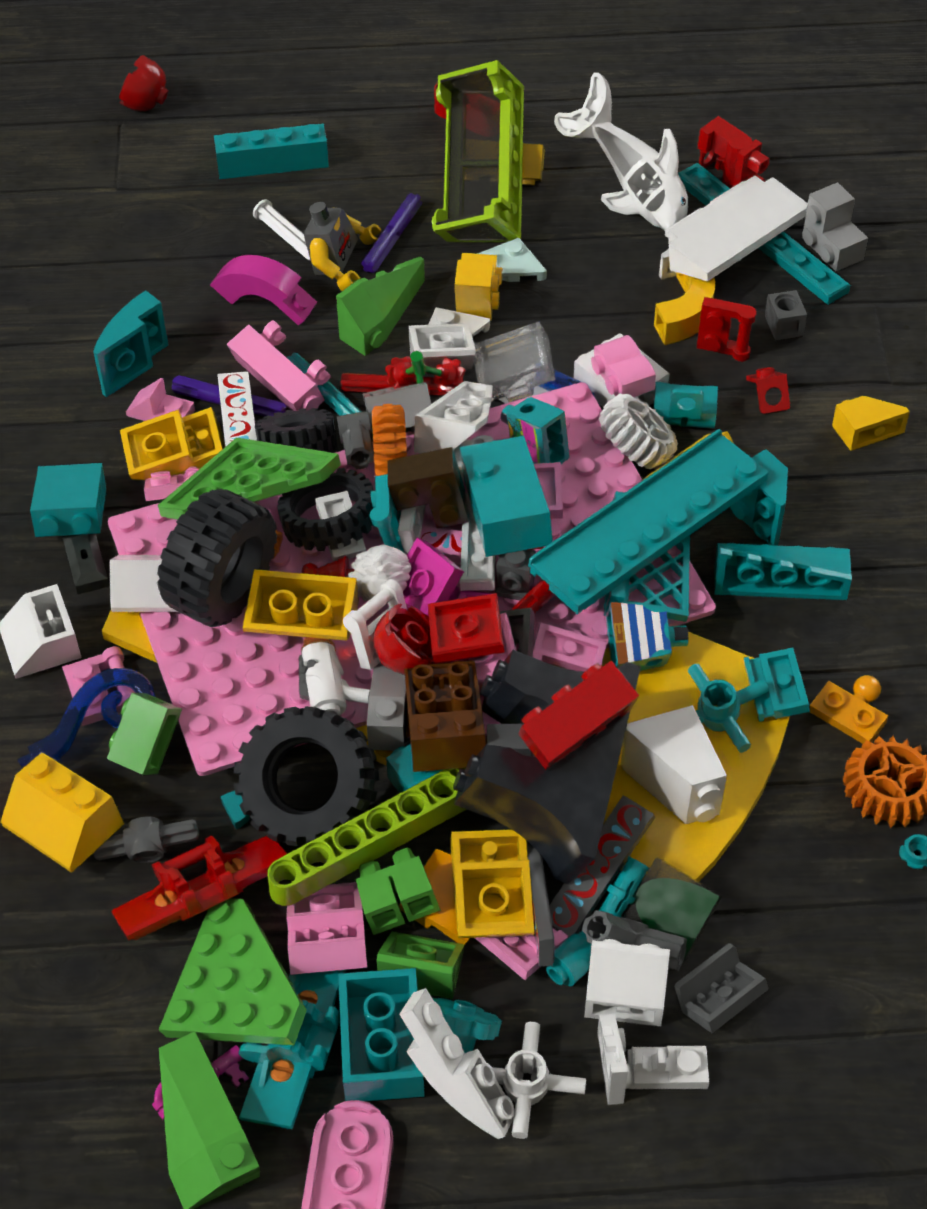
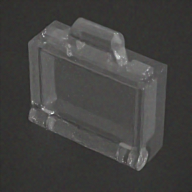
M540 321L474 344L477 382L493 386L491 401L506 397L509 403L532 396L534 394V387L556 380L549 346L550 342Z

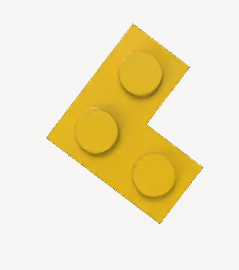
M462 253L461 260L457 262L455 277L456 312L486 317L492 321L493 309L498 310L500 292H498V288L502 283L503 271L502 267H497V255Z

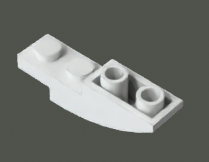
M426 988L413 992L399 1014L414 1038L406 1052L430 1085L454 1109L495 1138L505 1137L514 1119L515 1110L511 1099L505 1095L496 1080L492 1067L486 1063L478 1049L467 1053L464 1052L459 1038L453 1034L442 1015L440 1006L432 999Z

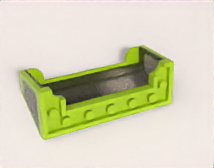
M498 60L438 75L436 98L446 108L444 208L437 209L432 217L433 231L447 242H508L516 238L521 239L524 85Z

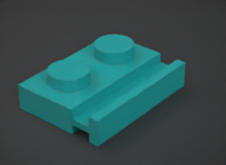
M793 648L759 654V658L754 659L744 657V666L749 685L764 679L769 688L768 693L753 699L759 722L764 721V718L772 716L777 719L810 712L808 698Z

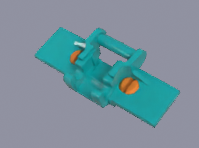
M346 970L289 975L292 986L307 1011L294 1045L269 1044L264 1046L262 1045L263 1043L248 1042L241 1045L238 1052L239 1055L245 1060L258 1063L239 1117L242 1121L293 1129L309 1079L313 1078L315 1071L324 1070L340 1023V1013L334 1007L339 992L338 974L345 973Z

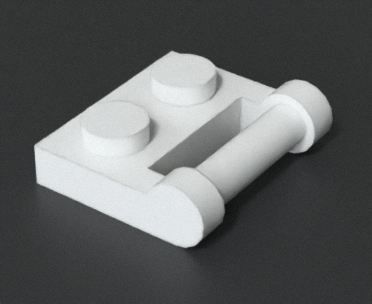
M387 580L380 586V591L357 611L352 610L343 618L345 628L351 632L361 668L372 670L381 662L373 642L375 629L380 619L397 604H402L400 608L407 610L402 588L395 580ZM388 603L389 608L367 626L366 621Z

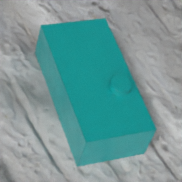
M519 436L460 447L463 479L485 556L489 557L538 548L552 543L550 511L525 437Z

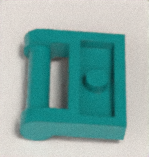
M388 474L375 476L376 490L371 491L373 509L370 512V519L372 524L378 527L385 545L397 548L405 553L398 532L402 510L396 511L388 488Z

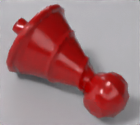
M344 555V557L319 568L314 563L309 562L303 565L301 573L348 577V573L353 572L355 569H349L348 556Z

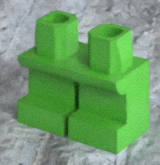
M410 848L395 852L392 856L395 865L381 869L379 862L373 860L361 864L359 867L360 878L356 879L364 915L373 935L405 924L395 893H398L409 922L440 911L420 857H415Z

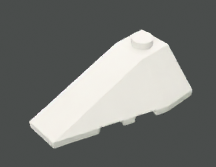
M464 381L415 415L414 453H425L452 447L454 450L483 427L488 421L493 386Z

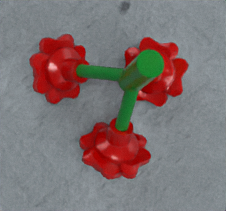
M414 351L410 357L406 356L402 359L394 357L391 359L392 365L385 367L388 375L387 384L390 386L394 385V389L422 383L423 376L426 373H430L435 376L433 382L438 385V391L441 393L449 392L463 382L465 368L461 367L459 359L451 360L444 358L442 364H438L436 368L425 365L423 354L420 351Z

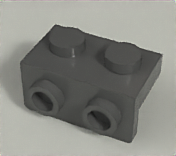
M730 943L684 976L674 986L682 1013L711 1033H714L768 990L766 978L741 963L736 947Z

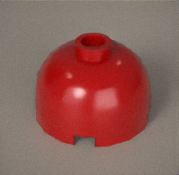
M142 55L134 63V66L138 67V69L134 70L133 73H128L119 95L121 100L119 104L136 112L151 110L157 103L162 105L169 90L165 89L167 80L163 69L155 61Z
M397 604L378 622L373 642L381 663L386 668L405 675L404 669L414 668L421 664L429 665L435 663L432 656L429 617L418 608L411 606L406 610L400 608L402 604Z

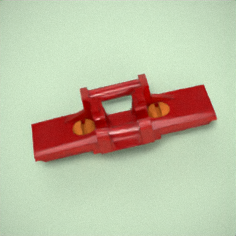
M213 836L205 839L206 843L162 864L159 861L153 863L152 868L160 884L153 890L111 910L128 941L131 939L138 940L170 923L177 922L180 919L184 921L238 895L248 885L267 877L270 865L277 859L287 855V853L278 842L267 836L232 852L223 853L220 844ZM205 859L208 868L206 873L186 882L179 871Z

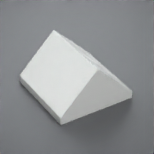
M469 323L409 326L410 355L414 351L422 352L426 366L436 368L438 364H442L444 358H449L451 360L459 359L461 367L472 369L475 358V346Z
M117 555L110 559V602L112 612H178L164 603L158 589L157 581L160 578L157 572L158 566L162 562L161 555Z

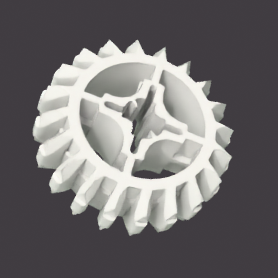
M619 393L603 407L604 409L600 413L599 421L601 429L606 433V438L612 441L613 446L617 447L621 454L626 455L630 461H635L638 466H645L646 469L650 470L658 469L671 460L674 456L673 454L678 450L676 435L670 430L671 426L663 420L664 417L660 416L656 409L649 407L646 402H641L638 397L633 398L630 394Z

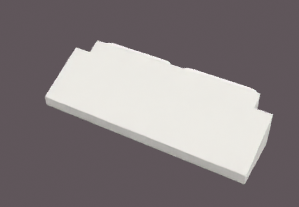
M754 175L713 199L704 208L697 209L665 230V236L669 239L670 270L709 281L804 218L808 203L772 177L763 182Z

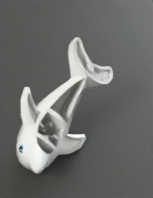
M593 73L589 93L583 107L571 113H557L554 120L556 128L564 136L575 139L596 138L623 188V191L602 194L601 201L610 210L625 215L640 214L652 225L665 231L673 224L685 218L688 211L687 192L678 175V149L673 133L670 129H664L662 144L658 153L642 140L614 126L611 123L612 98L609 83L600 73Z

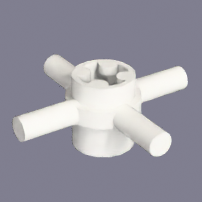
M527 1022L525 1024L522 1050L515 1052L509 1058L505 1069L492 1067L496 1080L499 1084L503 1085L507 1095L515 1102L512 1136L519 1139L528 1137L531 1105L538 1103L548 1090L585 1094L586 1078L549 1074L544 1058L538 1053L540 1024L536 1022ZM523 1073L532 1074L531 1082L530 1080H523Z

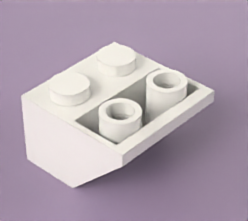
M57 584L24 594L0 621V633L16 679L81 658L75 632Z
M605 939L603 941L592 940L584 1017L599 1019V1015L615 1014L616 1021L661 1027L670 949H662L654 944H642L640 946L622 944L613 939Z

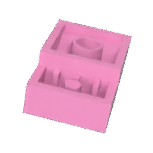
M356 882L328 885L303 900L287 906L290 975L367 968L363 907Z

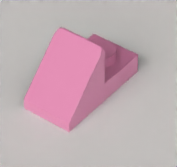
M160 378L138 392L127 409L126 415L147 421L179 410L182 417L193 414L195 406L192 401L167 395L164 380Z

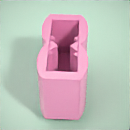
M626 335L594 346V357L591 358L593 370L597 375L601 374L611 395L617 396L621 393L636 397L655 390V371L647 358L641 354L638 346L630 336Z

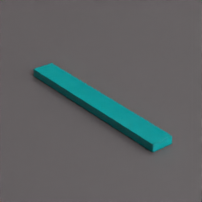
M699 163L678 173L685 189L706 206L710 204V201L730 189ZM784 231L758 248L827 305L848 294L851 285Z

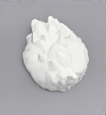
M382 544L357 554V559L351 564V567L355 570L348 573V577L357 578L359 597H362L364 601H368L380 591V586L389 579L399 583L402 591H404L407 587L406 581L411 577L409 572L412 567L405 553L397 548Z

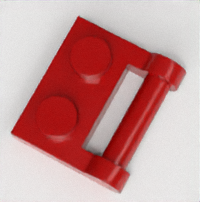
M704 297L701 307L697 348L732 355L737 361L743 362L748 360L751 353V347L749 346L752 323L756 320V309L748 305ZM732 318H736L740 322L737 341L729 340Z

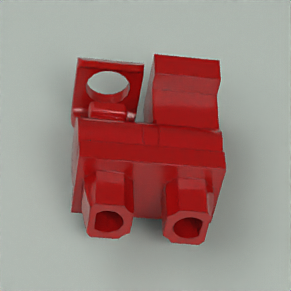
M719 116L700 129L698 149L700 150L699 164L706 168L716 161L715 168L723 170L722 182L729 188L750 179L754 175L763 182H766V179L759 175L769 166L770 158L761 153L762 143L757 139L752 141L747 134ZM709 152V155L704 160L705 155Z

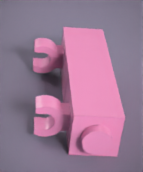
M274 320L265 326L261 334L250 325H247L227 343L236 361L290 410L298 411L301 408H306V410L318 408L324 401L317 386L323 385L331 378V375L325 370L327 367L320 360H316L309 366L305 374L274 347L286 339V335L280 331L282 329L281 326Z

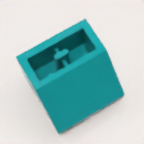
M765 449L753 456L752 459L769 471L767 481L734 503L730 509L738 519L748 524L760 539H764L769 545L777 546L786 506L788 468Z

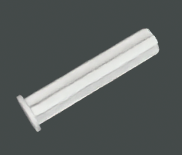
M264 199L260 201L253 210L254 218L265 222L307 260H310L304 234L276 211L269 200Z

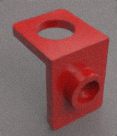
M774 367L757 369L756 374L746 375L747 381L756 383L760 413L765 414L790 409L787 374L775 371ZM776 387L781 391V400L776 405H769L765 399L766 392L770 388Z

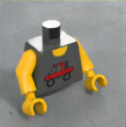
M316 202L309 208L312 218L304 232V239L315 275H327L331 279L336 278L339 289L343 291L360 279L355 271L350 270L345 274L342 273L358 241L356 234H360V239L365 245H370L377 241L378 238L375 236L381 233V228L376 224L365 228L361 226L360 221L348 216L343 209L327 208L324 202Z

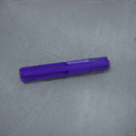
M410 193L403 201L363 259L362 265L365 272L375 273L422 205L419 194L414 195Z
M180 375L173 379L172 391L174 393L221 405L218 385ZM251 395L253 413L265 417L268 415L274 416V413L286 412L287 406L284 403Z

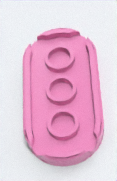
M359 1100L344 1101L335 1105L333 1110H330L327 1114L325 1113L318 1120L313 1133L301 1209H385L393 1153V1131L388 1119L373 1104Z

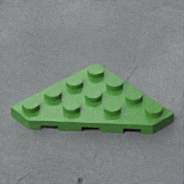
M236 437L157 506L161 517L178 520L181 514L186 513L187 507L193 501H198L200 495L210 492V490L227 489L252 502L322 483L341 466L340 458L337 453Z
M227 899L208 909L159 1027V1031L165 1037L181 1038L195 1031L200 1040L280 1045L295 1044L307 1009L296 994L290 978L275 956L273 948L264 931L258 925L250 906L243 899Z

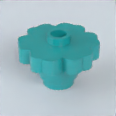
M432 998L440 1006L444 1019L453 1034L459 1038L465 1053L474 1050L476 1039L494 1040L498 1036L502 1023L498 1016L484 1012L482 1008L467 1001L455 1000L453 1002L444 998Z

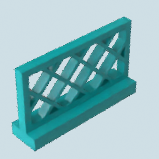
M616 491L613 500L624 494V492ZM690 535L675 545L681 551V554L673 558L668 552H665L660 556L665 562L663 565L656 568L650 563L644 567L648 574L640 579L634 574L604 596L603 616L606 615L611 602L662 607L666 609L668 619L686 622L689 616ZM670 568L680 577V580L674 584L662 574ZM652 579H655L664 588L663 591L656 595L645 585ZM638 589L648 600L643 603L629 601V593ZM671 595L680 604V609L667 607L661 600Z

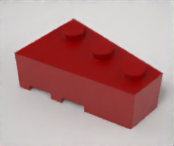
M612 660L603 667L599 663L594 664L581 675L583 679L581 683L573 689L569 684L564 686L551 697L554 703L544 710L538 706L521 719L524 725L521 726L518 735L545 770L582 745L581 743L593 734L597 735L607 728L606 725L616 717L622 718L627 715L637 701L639 694Z

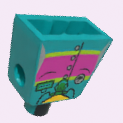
M533 397L526 398L515 407L508 405L502 410L500 419L508 425L510 438L525 437L533 464L561 462L562 464L570 458L565 411Z

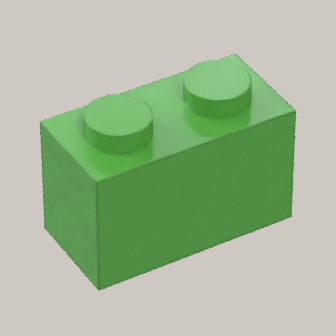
M131 693L122 706V719L118 730L110 738V751L107 759L142 775L158 774L182 708L147 693Z

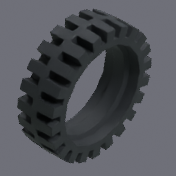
M338 468L336 473H332L322 483L283 493V497H279L277 508L280 522L290 543L294 542V545L298 548L304 546L305 550L312 551L316 546L317 551H325L326 546H330L331 550L338 549V544L340 543L345 547L351 544L350 539L353 538L358 541L363 538L362 533L368 534L372 530L371 526H374L370 519V512L373 509L371 491H374L369 478L366 479L362 473L357 475L355 470L350 469L346 473L345 468ZM348 491L350 500L356 501L349 510L338 516L314 520L300 517L307 509L316 505L315 499Z

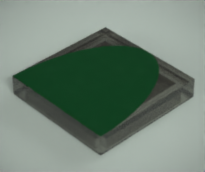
M656 857L634 896L636 898L632 905L629 904L622 918L641 922L648 925L650 929L686 938V953L684 961H686L720 902L722 895L663 859Z

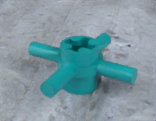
M693 664L689 667L688 673L701 692V696L698 699V710H696L701 723H704L707 728L713 731H726L740 753L747 751L751 747V743L736 722L740 715V705L768 693L767 683L762 679L736 691L734 686L725 680L710 681L700 664Z

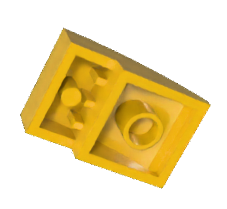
M212 407L182 417L179 410H175L120 430L129 476L131 479L136 480L151 478V473L170 471V475L184 474L186 469L192 466L201 468L225 448L220 423Z
M512 829L452 832L451 858L458 938L534 935L530 864L527 857L526 839Z

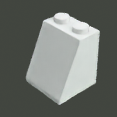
M693 705L627 723L622 745L621 766L628 775L685 824L696 821L707 822L716 815H720L727 775Z

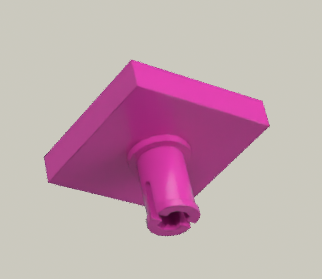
M417 537L407 554L408 562L411 564L412 569L409 572L411 577L406 581L407 587L403 591L407 610L413 606L429 617L428 604L458 599L460 590L457 584L464 571L426 540Z

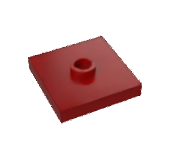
M497 593L428 604L434 663L505 653Z

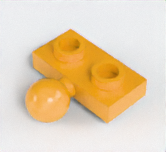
M870 675L859 677L853 686L854 695L828 681L810 704V713L862 744L866 740L872 743L888 720V715L868 704L875 701L881 693L879 681Z

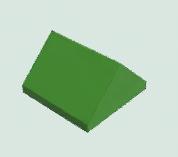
M392 931L377 954V970L416 968L417 991L426 988L430 995L453 999L465 944Z

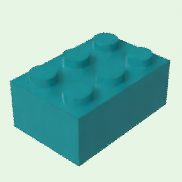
M416 968L338 974L345 1101L424 1097L423 1075L406 1052L414 1038L399 1015L413 992L417 991Z

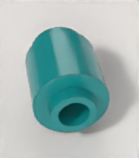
M583 931L578 934H571L554 950L553 966H547L546 971L549 977L558 985L573 986L589 971L592 944L587 942L586 934Z

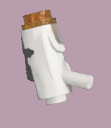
M306 637L301 647V655L299 656L300 698L310 701V707L327 710L339 716L346 710V700L361 703L369 702L370 689L349 687L347 681L341 679L344 671L336 655L335 643L331 639Z

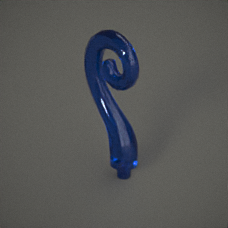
M128 668L109 669L90 678L74 695L57 728L50 735L27 746L30 753L18 758L21 768L23 769L41 752L58 762L71 748L90 704L102 692L117 686H127L135 693H147L155 697L154 688L150 680L142 673ZM118 690L107 694L101 704V714L104 720L116 728L119 727L122 715L116 709L123 699L122 693Z

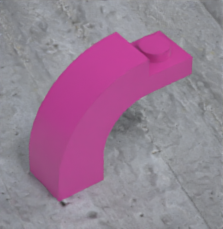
M243 255L232 259L223 266L210 284L230 304H233L244 295L251 294L266 298L274 303L298 326L305 321L317 303L314 298L297 284L302 277L282 263L263 256Z

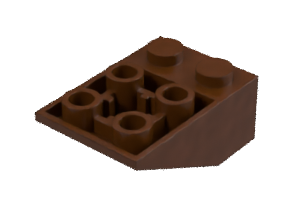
M475 661L421 664L414 668L404 669L413 772L466 768L471 755L477 756L486 745Z

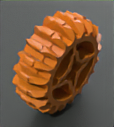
M392 403L374 406L372 410L375 476L388 474L387 460L407 456L404 408L401 405H393Z
M893 735L888 742H885L878 736L874 744L866 740L861 748L856 747L852 752L851 758L846 762V772L843 775V785L846 786L845 797L852 798V809L862 808V818L872 815L876 825L881 820H886L890 828L895 825L896 821H899L904 827L910 823V820L919 823L923 815H927V755L921 754V745L912 748L909 746L908 738L903 743H898ZM878 766V770L873 771L870 775H865L868 770ZM911 788H919V791L915 794L906 796L905 793L910 792Z

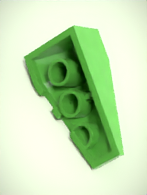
M417 257L396 265L394 270L389 273L385 271L377 272L376 277L371 280L366 278L359 279L339 293L336 299L340 340L364 356L375 348L380 347L424 283V259Z
M194 1031L160 1047L159 1059L169 1176L183 1209H194L260 1177V1167L196 1032Z

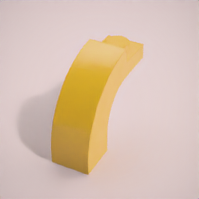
M676 272V277L685 294L674 300L657 303L655 307L654 327L664 345L685 340L699 332L702 303L704 297L714 298L715 278L704 281Z

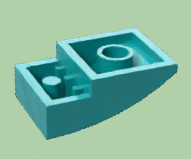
M146 290L132 299L111 319L94 348L93 353L101 390L105 397H108L152 368V356L169 345L161 302Z

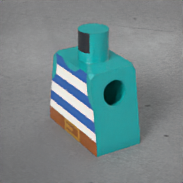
M619 602L610 603L605 618L610 660L613 661L616 667L622 666L626 662L640 666V671L661 667L667 664L672 653L671 647L688 645L687 626H668L666 609Z

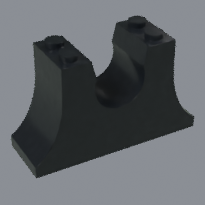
M512 650L504 661L499 660L492 676L487 675L480 690V695L484 696L482 711L501 724H524L521 719L531 710L538 706L544 710L554 703L551 697L561 688L569 684L573 689L583 681L581 675L584 672L557 667ZM630 662L617 667L631 686L636 689L641 667ZM630 712L622 718L616 717L606 725L607 728L597 735L593 734L581 743L582 745L547 770H545L536 757L522 755L510 747L486 744L477 756L471 755L465 770H459L453 784V789L458 791L454 805L495 820L521 835L541 854L548 864L554 879L566 884L570 883L595 860Z

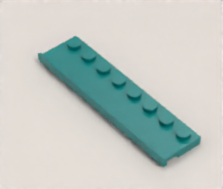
M718 429L531 556L528 567L531 568L530 573L534 577L540 576L549 584V590L578 615L766 482L769 471L723 436L722 430Z

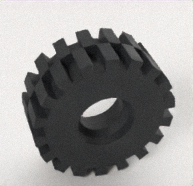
M301 408L298 411H293V409L286 410L285 413L277 412L274 413V416L263 417L264 420L259 419L257 424H255L257 441L331 453L333 449L337 448L334 418L331 412H327L324 409L320 411L317 408L310 410Z

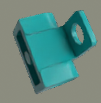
M656 382L654 409H656L660 416L664 417L663 420L670 426L715 429L718 386H690Z

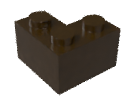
M452 447L387 460L388 488L396 511L429 504L437 529L469 522L467 494Z

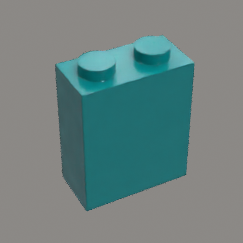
M102 463L38 466L30 509L35 537L101 533L106 496V483Z

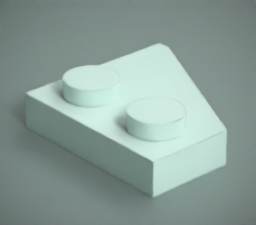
M520 238L477 253L497 255V267H502V280L517 282L520 281V276L536 275L537 281L546 279L547 270Z

